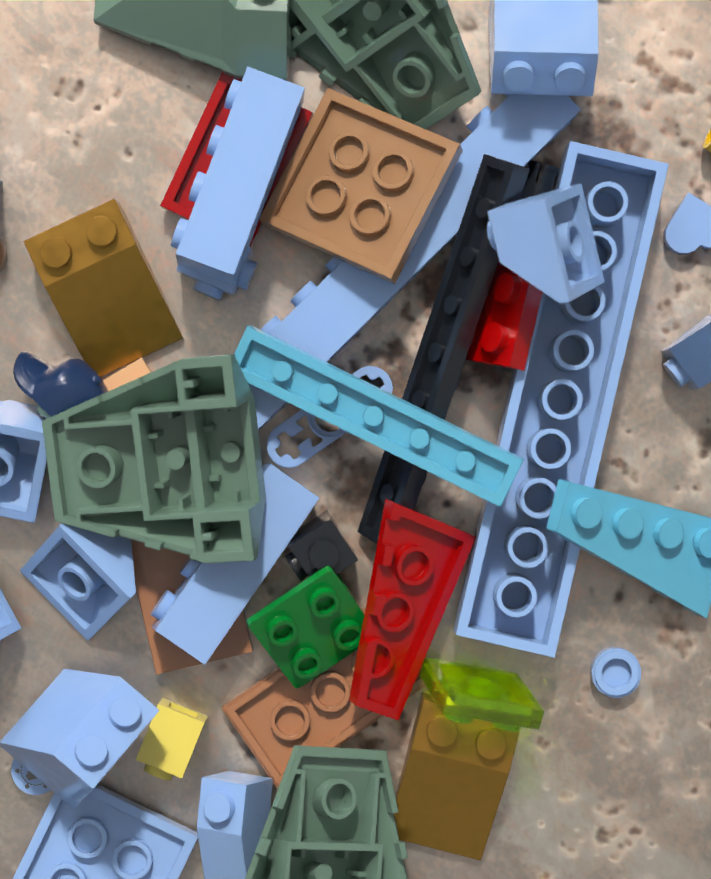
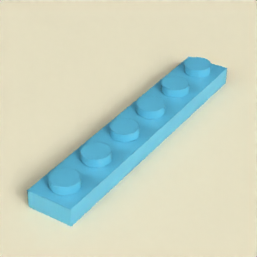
M252 325L246 327L234 353L247 383L499 507L503 504L524 461L523 458Z

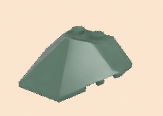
M95 0L93 21L96 25L151 46L154 43L179 53L180 57L192 62L198 60L221 69L223 74L236 79H243L248 66L288 81L292 36L288 20L290 0Z
M290 0L288 19L292 34L290 57L300 56L321 72L319 75L321 80L330 86L334 83L338 84L362 103L427 129L478 96L481 92L447 0Z
M234 354L182 358L42 421L54 520L56 522L113 538L117 536L143 542L145 543L144 546L156 550L164 548L190 555V559L203 563L254 561L257 559L266 499L255 398Z
M294 745L245 879H407L403 859L408 858L405 842L399 840L395 816L393 815L399 811L386 750Z

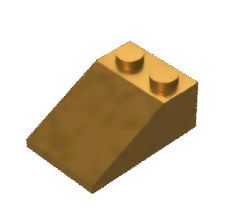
M115 198L23 241L41 281L80 355L100 377L184 339L122 205Z
M422 692L395 795L399 812L393 815L395 816L399 840L481 861L508 779L522 725L517 716Z

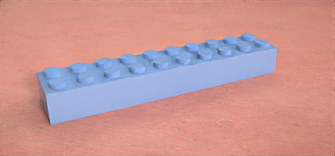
M570 141L563 151L555 190L582 184L605 283L570 302L561 304L544 292L542 294L525 370L513 369L496 441L497 446L523 458L524 461L501 507L483 499L475 532L476 539L471 549L453 627L455 634L458 636L555 658L580 548L547 530L546 527L558 479L592 488L595 486L667 175L668 163Z

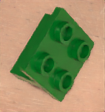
M325 566L249 617L246 623L291 684L298 689L358 649L364 612L357 604L339 573L336 575L330 566Z

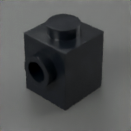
M328 510L297 530L288 543L291 552L285 555L287 562L300 581L308 576H312L325 566H330L337 575L358 561L354 549Z

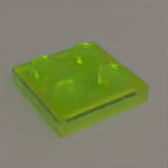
M425 657L420 677L446 718L463 724H470L473 722V719L489 721L494 726L511 732H518L521 730V727L540 729L544 710L517 673Z

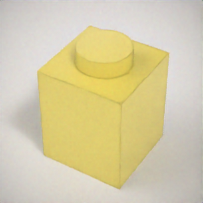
M162 698L157 705V709L160 711L151 720L136 760L145 764L144 771L170 781L173 775L183 778L208 716Z

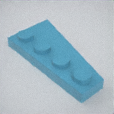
M558 479L546 527L547 530L592 556L611 564L618 571L649 586L651 590L663 597L682 605L689 612L707 619L711 604L710 517Z

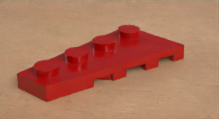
M385 499L349 696L350 702L366 710L397 721L399 720L476 536Z

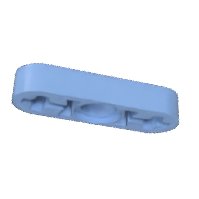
M366 366L352 374L358 378L367 375L370 380H375L379 377L384 383L380 389L392 394V381L384 370L375 366ZM301 409L270 433L267 440V451L270 458L276 464L292 468L310 459L347 433V431L341 428L333 432L324 431L317 425L314 415ZM307 416L311 430L321 437L323 441L314 447L309 437L298 446L301 453L298 458L293 459L289 454L281 457L276 450L281 445L278 436L285 431L290 437L300 433L304 428L298 425L297 421Z

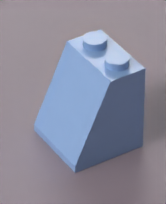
M490 0L488 33L491 93L593 96L598 62V0Z
M63 669L0 741V747L70 807L75 809L160 710L121 677Z

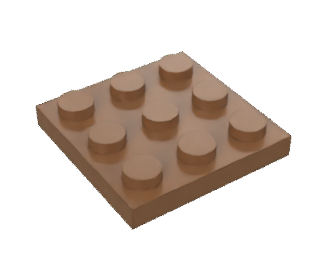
M327 88L259 220L268 228L395 284L463 152L462 147L457 142Z

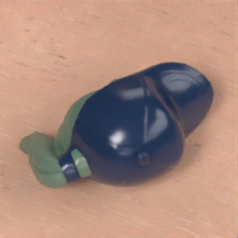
M22 351L14 363L13 375L18 387L37 403L39 414L46 418H50L108 392L107 386L98 373L81 359H69L57 366H52L34 354Z

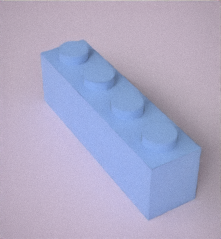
M248 66L242 82L236 79L232 81L224 104V108L231 110L224 128L218 125L215 126L206 154L213 156L206 174L202 172L197 173L189 194V200L195 202L189 220L180 218L173 234L171 247L177 249L176 258L178 265L235 285L304 103L305 87Z
M264 464L262 466L266 499L257 559L254 561L203 563L192 560L189 556L179 572L185 577L174 594L167 590L150 614L156 618V621L151 626L156 632L204 665L319 500L318 496L272 464Z

